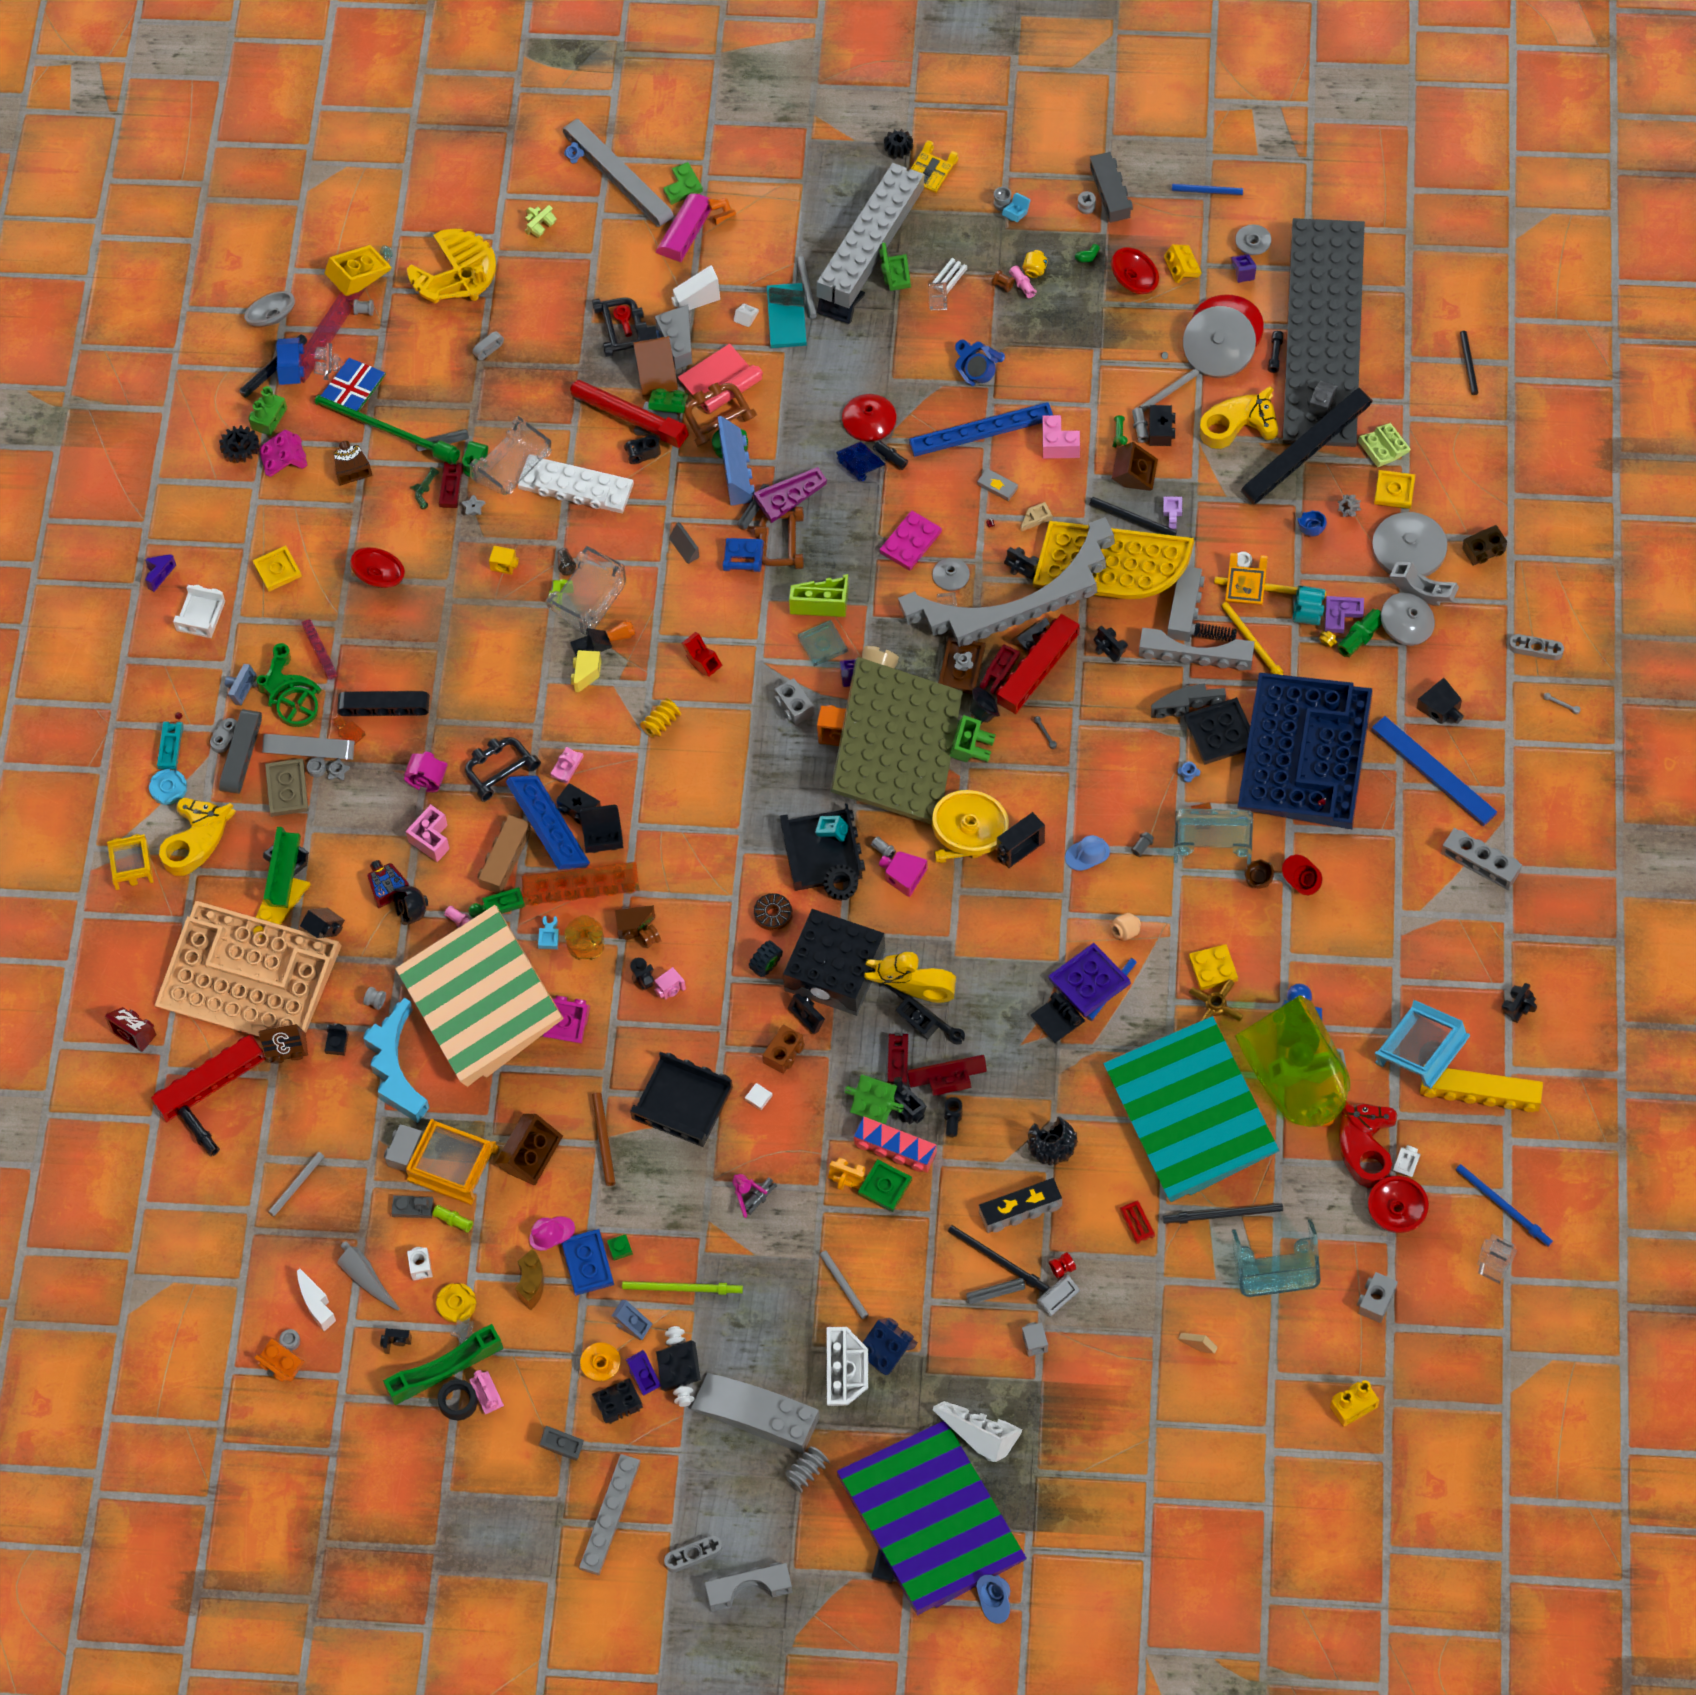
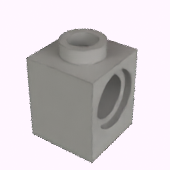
M1032 1322L1022 1327V1336L1028 1357L1048 1352V1342L1042 1323Z

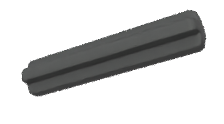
M462 429L426 438L425 440L433 443L441 440L451 444L467 440L469 435L467 429ZM416 445L417 451L426 450V448Z
M763 484L759 490L767 488L769 485ZM754 498L737 523L740 529H747L760 509Z
M1018 1278L968 1292L966 1294L969 1304L1024 1290L1025 1282L1023 1278Z

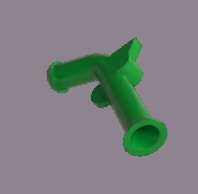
M1121 415L1114 418L1116 422V436L1114 437L1112 447L1115 448L1117 445L1122 446L1128 442L1127 437L1123 436L1125 417Z

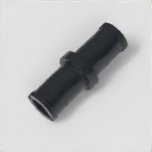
M881 440L874 444L873 450L884 456L886 461H891L901 470L907 466L908 460L899 455L896 449L888 447Z

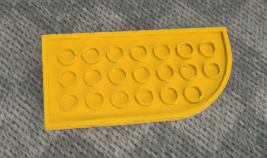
M1049 521L1033 580L1034 588H1043L1071 564L1086 540L1089 531L1088 525ZM1111 528L1115 544L1107 549H1101L1105 557L1106 568L1099 573L1092 574L1096 581L1098 592L1094 595L1121 599H1141L1161 593L1172 586L1186 570L1192 554L1194 538Z

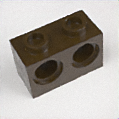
M1494 525L1465 538L1462 549L1474 566L1478 563H1485L1494 556L1502 555L1506 551L1507 540L1498 526Z

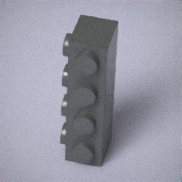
M1111 152L1090 156V170L1111 223L1130 218L1133 205L1131 200L1127 199L1128 192L1126 186L1122 185L1121 172H1118L1116 169L1117 161L1115 158H1112Z

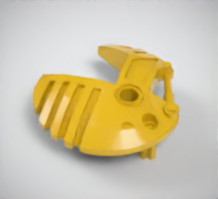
M446 229L434 234V238L454 269L433 276L411 264L407 268V273L416 292L419 291L422 297L433 303L439 302L440 299L468 296L471 300L476 301L495 276L496 258L492 247H490L487 241L483 242V237L480 235L475 236L474 232H464L463 229Z

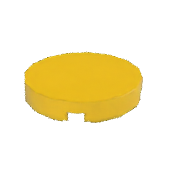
M462 1283L448 1284L441 1289L436 1299L438 1313L443 1319L454 1323L463 1322L470 1318L477 1304L472 1289Z

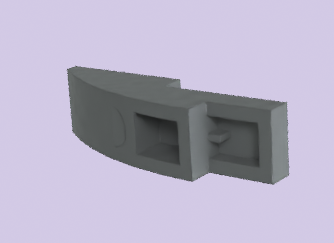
M1204 683L1171 692L1151 705V718L1180 717L1189 713V707L1200 708L1226 701L1225 688L1206 690Z

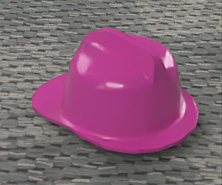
M560 1216L552 1219H538L531 1230L530 1245L536 1250L543 1251L568 1240L574 1234V1222L567 1217Z

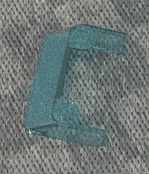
M1177 810L1175 812L1174 863L1178 862V854L1187 856L1194 851V847L1233 848V853L1237 854V856H1247V864H1250L1252 857L1253 813L1248 810Z
M1312 1219L1308 1220L1309 1238H1302L1296 1241L1294 1244V1254L1255 1259L1253 1250L1248 1246H1241L1236 1229L1232 1230L1233 1253L1240 1291L1244 1296L1254 1297L1307 1290L1319 1285L1321 1278L1318 1238Z

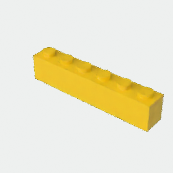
M1446 1068L1431 1089L1425 1087L1421 1080L1420 1094L1428 1098L1441 1097L1449 1101L1462 1100L1469 1104L1476 1102L1490 1107L1497 1105L1504 1106L1506 1109L1517 1108L1523 1109L1526 1112H1539L1543 1082Z

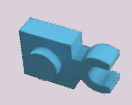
M544 916L543 925L545 928H539L538 948L558 949L559 929H556L558 925L557 917L554 916L552 923H547V917Z

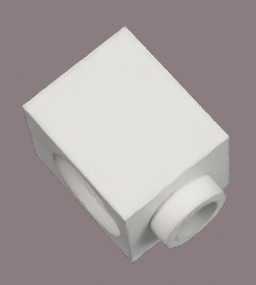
M415 1247L411 1251H407L413 1281L433 1277L428 1249ZM418 1260H424L420 1265L415 1264Z

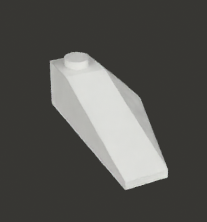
M943 1401L933 1406V1411L977 1453L992 1462L1005 1458L1022 1433V1429L1006 1421L998 1419V1422L986 1419L987 1415L970 1414L967 1408Z

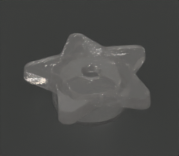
M457 1320V1326L450 1332V1335L457 1337L459 1343L462 1344L474 1333L472 1331L474 1322L463 1323Z

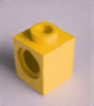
M493 546L489 558L490 570L512 575L514 568H517L519 562L515 550Z

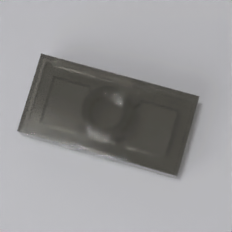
M770 287L769 302L785 306L805 307V292Z

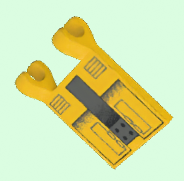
M927 140L911 169L925 174L924 188L936 193L959 158L957 157L958 153L955 151L950 153L947 161L931 155L930 153L934 150L933 142Z

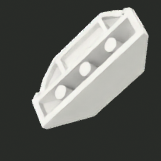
M827 1327V1406L849 1405L868 1389V1348L848 1327Z

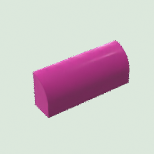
M689 194L656 249L657 254L682 262L711 212L708 201L710 198L700 194Z

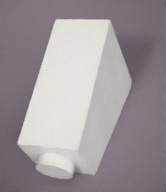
M712 265L673 289L674 297H671L674 307L679 308L688 304L689 310L720 300L719 282Z

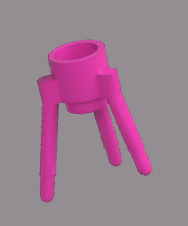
M743 1174L734 1175L732 1184L736 1189L735 1194L737 1195L743 1217L747 1218L742 1193L749 1192L751 1187H754L763 1194H767V1191L752 1179L748 1180Z

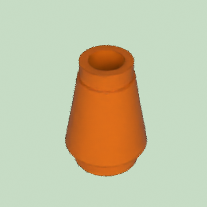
M626 620L607 631L610 642L632 638L633 635H636L632 622H626Z

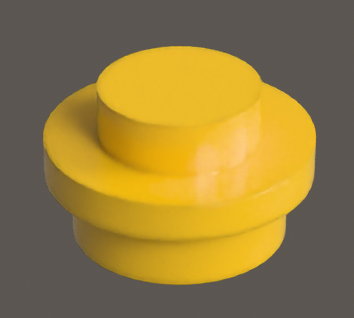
M1322 631L1320 633L1319 640L1324 645L1330 648L1332 645H1336V636L1330 631Z

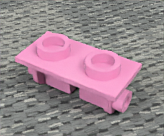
M476 1371L474 1377L469 1380L486 1415L504 1405L488 1371Z

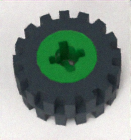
M766 941L754 953L753 958L750 960L749 968L760 977H765L776 967L777 962L780 961V957L783 955L782 949L772 941Z

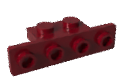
M978 1055L911 1069L907 1073L911 1088L930 1084L932 1094L935 1096L972 1088L969 1076L987 1072L985 1056Z

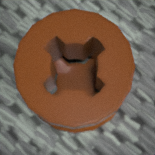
M653 924L648 926V929L638 932L647 949L653 943L661 941V937Z

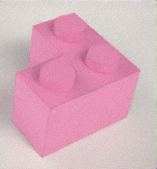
M1061 415L1043 416V459L1080 458V431H1061Z
M430 804L406 830L408 842L436 862L450 849L447 838L440 834L447 827L445 814Z

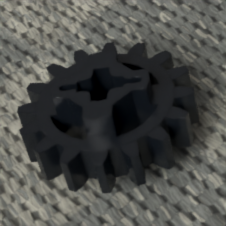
M240 425L239 429H236L233 426L232 431L226 430L227 435H221L223 440H219L220 450L224 458L228 457L230 462L233 459H236V463H239L240 459L246 462V458L252 459V453L257 454L256 448L260 447L258 436L254 430L250 431L249 427L243 429V426Z

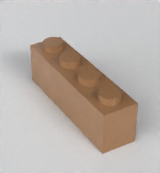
M510 815L506 821L502 822L499 837H495L493 849L485 858L486 864L478 872L477 879L479 880L480 888L495 893L503 892L531 834L530 822Z

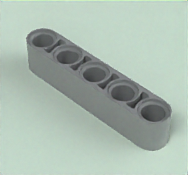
M264 734L262 753L353 760L355 741Z

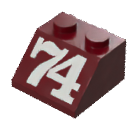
M122 1007L105 1015L111 1032L140 1052H143L156 1036L154 1025L147 1019L142 1020L139 1018V1015L131 1009L128 1011Z

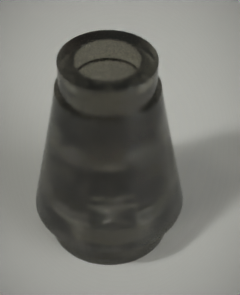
M561 548L558 550V570L565 576L572 575L575 572L576 563L568 549Z

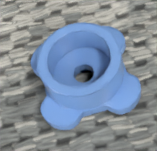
M573 142L564 151V155L570 158L571 163L575 164L580 157L584 156V150L578 147V143Z
M1188 761L1178 768L1177 773L1184 777L1185 782H1191L1195 776L1200 775V770L1197 769L1193 762Z

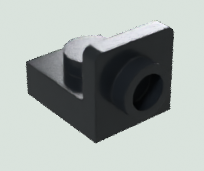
M338 1023L327 1025L328 1035L325 1054L345 1056L349 1036L346 1026Z
M386 1328L385 1335H381L380 1346L383 1347L385 1354L390 1353L391 1343L396 1346L411 1345L412 1335L410 1330Z

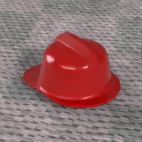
M1290 855L1285 859L1282 865V873L1286 881L1302 895L1309 896L1315 894L1322 886L1323 878L1320 870L1303 855Z

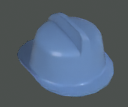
M1086 836L1082 841L1069 847L1065 855L1066 863L1074 870L1082 871L1107 860L1110 854L1109 845L1103 838L1098 836Z
M999 1575L981 1576L977 1581L976 1587L984 1615L993 1623L1000 1624L1005 1622L1010 1614L1008 1598L1010 1597L1011 1590L1008 1582Z

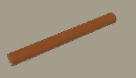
M597 1092L592 1094L605 1184L606 1186H613L616 1183L602 1094Z

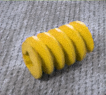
M665 698L655 708V711H652L650 716H647L645 721L640 723V726L648 736L654 738V735L660 737L661 732L659 730L665 732L666 727L664 725L669 727L672 725L669 719L675 722L677 719L674 714L679 717L682 714L673 701Z

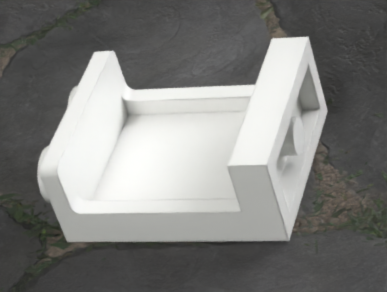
M188 585V595L180 616L175 615L173 621L176 631L212 638L225 604L223 592L214 588H203L200 585Z

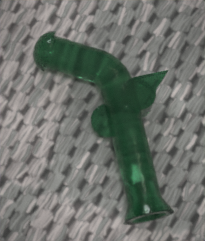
M430 467V471L421 485L415 484L410 487V489L415 491V499L421 509L428 507V503L422 496L423 493L430 490L429 484L439 474V471L433 467Z

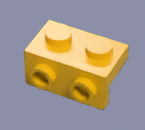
M1172 244L1164 254V259L1175 283H1180L1183 277L1198 278L1202 274L1189 245Z

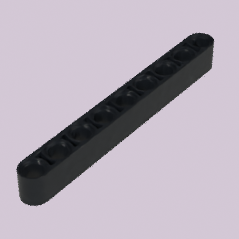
M1361 388L1354 390L1247 482L1241 489V493L1253 505L1257 504L1363 413L1373 400Z

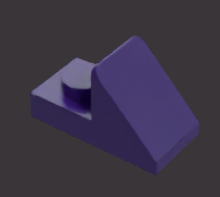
M1248 254L1231 257L1238 283L1255 279L1256 264Z
M171 554L145 559L147 568L151 570L147 574L145 581L148 589L155 592L176 567L174 556Z
M856 659L840 661L843 687L851 686Z
M644 1350L626 1359L630 1369L629 1372L643 1396L661 1386Z

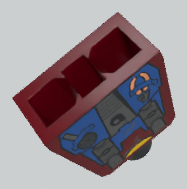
M376 860L370 864L372 872L368 873L367 876L379 909L394 901V895H397L396 888L409 886V883L392 863L383 866L380 860Z

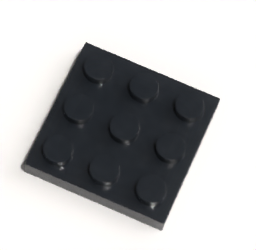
M1237 697L1184 714V720L1204 765L1246 752L1250 725Z

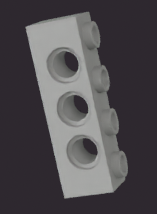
M1454 828L1442 846V855L1508 891L1520 874L1522 864L1512 857L1509 858L1502 854L1500 850L1485 845L1483 841L1470 837L1463 830ZM1462 847H1467L1469 850H1464ZM1479 856H1484L1486 859H1480Z

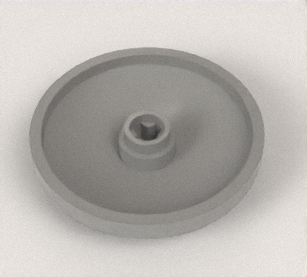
M1216 306L1199 312L1191 319L1184 332L1183 348L1188 362L1199 373L1212 378H1225L1239 373L1249 364L1255 352L1256 337L1251 322L1244 314L1230 307Z
M1403 512L1394 514L1380 523L1373 536L1372 551L1379 566L1389 574H1391L1396 562H1413L1419 573L1426 577L1434 573L1444 562L1447 552V538L1440 525L1430 517L1415 512Z

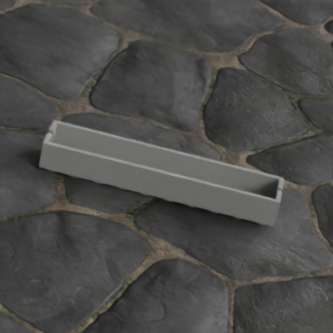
M895 163L891 164L818 279L817 297L831 302L833 300V288H835L834 303L850 308L881 258L879 249H883L882 243L885 242L886 247H888L922 193L925 174L912 169L907 171L906 167Z

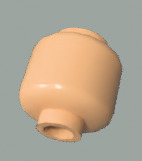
M1125 913L1113 920L1111 931L1115 938L1127 941L1139 934L1141 923L1138 917L1131 913Z

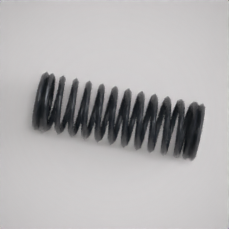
M1198 622L1195 625L1194 637L1198 635L1200 638L1202 634V638L1205 635V638L1208 637L1209 639L1212 635V640L1214 636L1215 640L1218 638V640L1221 639L1223 641L1225 638V641L1228 639V642L1236 639L1237 628H1232L1230 635V627L1228 633L1227 627H1225L1223 636L1224 627H1222L1220 634V626L1217 632L1216 625L1213 634L1214 625H1212L1211 633L1210 624L1208 631L1207 624L1205 625L1204 633V624H1202L1201 632V623Z

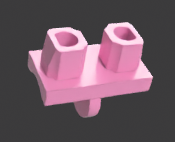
M566 747L562 755L559 756L558 762L551 772V777L568 784L584 757L583 753L575 752Z

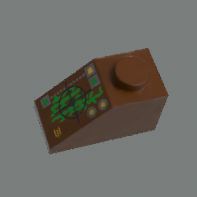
M654 905L615 910L619 939L630 940L634 937H639L638 932L645 930L655 918Z

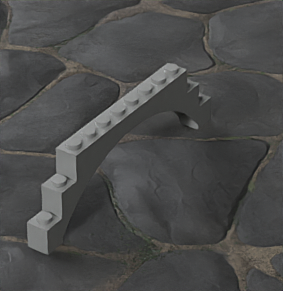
M1106 517L1088 523L1089 531L1086 540L1074 560L1057 578L1040 590L1013 602L979 608L943 605L920 597L914 591L898 598L900 609L907 624L918 623L925 618L933 636L943 634L951 629L960 647L969 645L975 640L987 638L998 631H1005L1011 626L1020 625L1026 620L1038 618L1049 611H1056L1067 604H1074L1077 600L1093 596L1098 592L1097 584L1092 574L1099 573L1106 568L1105 557L1101 549H1107L1115 544L1114 534Z

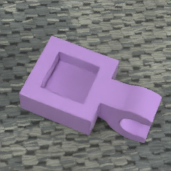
M1182 497L1163 498V516H1169V528L1176 529L1177 516H1182Z

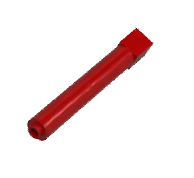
M582 380L573 382L570 387L573 397L660 436L661 441L674 447L680 448L689 436L685 424L670 417L666 419Z

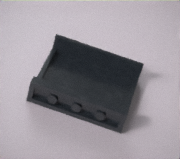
M845 803V809L790 820H788L787 814L780 816L795 891L824 886L823 882L826 872L831 867L839 864L851 867L856 872L858 879H863L862 871H865L864 860L859 858V854H862L861 846L855 840L858 837L856 826H852L854 814L853 810H849L848 803ZM820 816H840L848 824V832L844 841H839L835 836L819 837L815 833ZM843 875L835 877L833 884L846 882L848 879Z
M660 1052V1060L637 1106L633 1105L630 1110L631 1118L637 1122L704 1147L733 1088L732 1079L725 1074H716L707 1067L701 1068L696 1066L689 1060L683 1061L678 1059L671 1053L665 1054Z

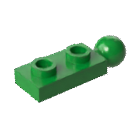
M518 887L482 898L484 905L474 903L469 907L468 912L472 918H475L496 905L501 914L523 908L525 903Z

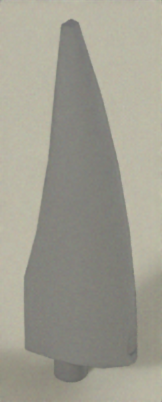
M347 1241L343 1242L341 1248L345 1252L337 1262L342 1270L369 1294L397 1311L400 1310L399 1306L383 1287L371 1263L357 1247L350 1246Z

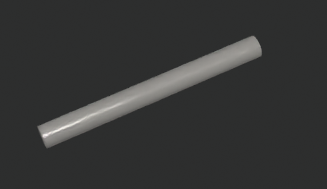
M803 256L797 258L809 316L813 319L817 317L805 260Z
M1196 368L1140 405L1139 408H1142L1143 412L1150 408V405H1155L1199 375V371Z
M318 1152L277 1200L268 1211L270 1215L274 1217L324 1158L322 1153Z
M826 1250L821 1252L820 1256L860 1317L865 1319L869 1314Z

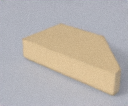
M1045 502L1028 508L1024 521L1021 524V531L1053 520V516Z
M1181 1333L1178 1338L1181 1342L1200 1352L1215 1354L1218 1348L1206 1335Z

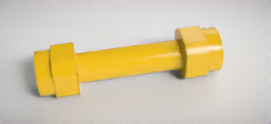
M944 849L935 851L936 863L946 862V859L966 856L978 858L982 856L965 855L954 851L945 852Z

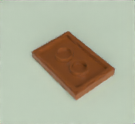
M669 336L633 342L642 395H651L653 390L659 388L666 391L678 390Z

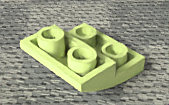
M1391 423L1376 427L1374 432L1362 435L1358 439L1359 444L1377 467L1391 463L1411 450Z

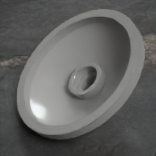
M287 291L266 295L247 309L244 316L245 320L249 325L256 327L278 324L293 309L295 298L292 293Z
M1395 594L1387 599L1381 609V622L1385 631L1392 639L1401 644L1419 645L1425 642L1433 633L1435 627L1433 612L1422 598L1414 594Z

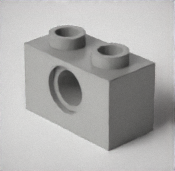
M1375 1272L1373 1278L1369 1277L1365 1285V1289H1367L1366 1294H1361L1357 1306L1360 1307L1358 1314L1381 1323L1395 1294L1398 1281ZM1378 1294L1381 1296V1299H1374L1372 1295Z

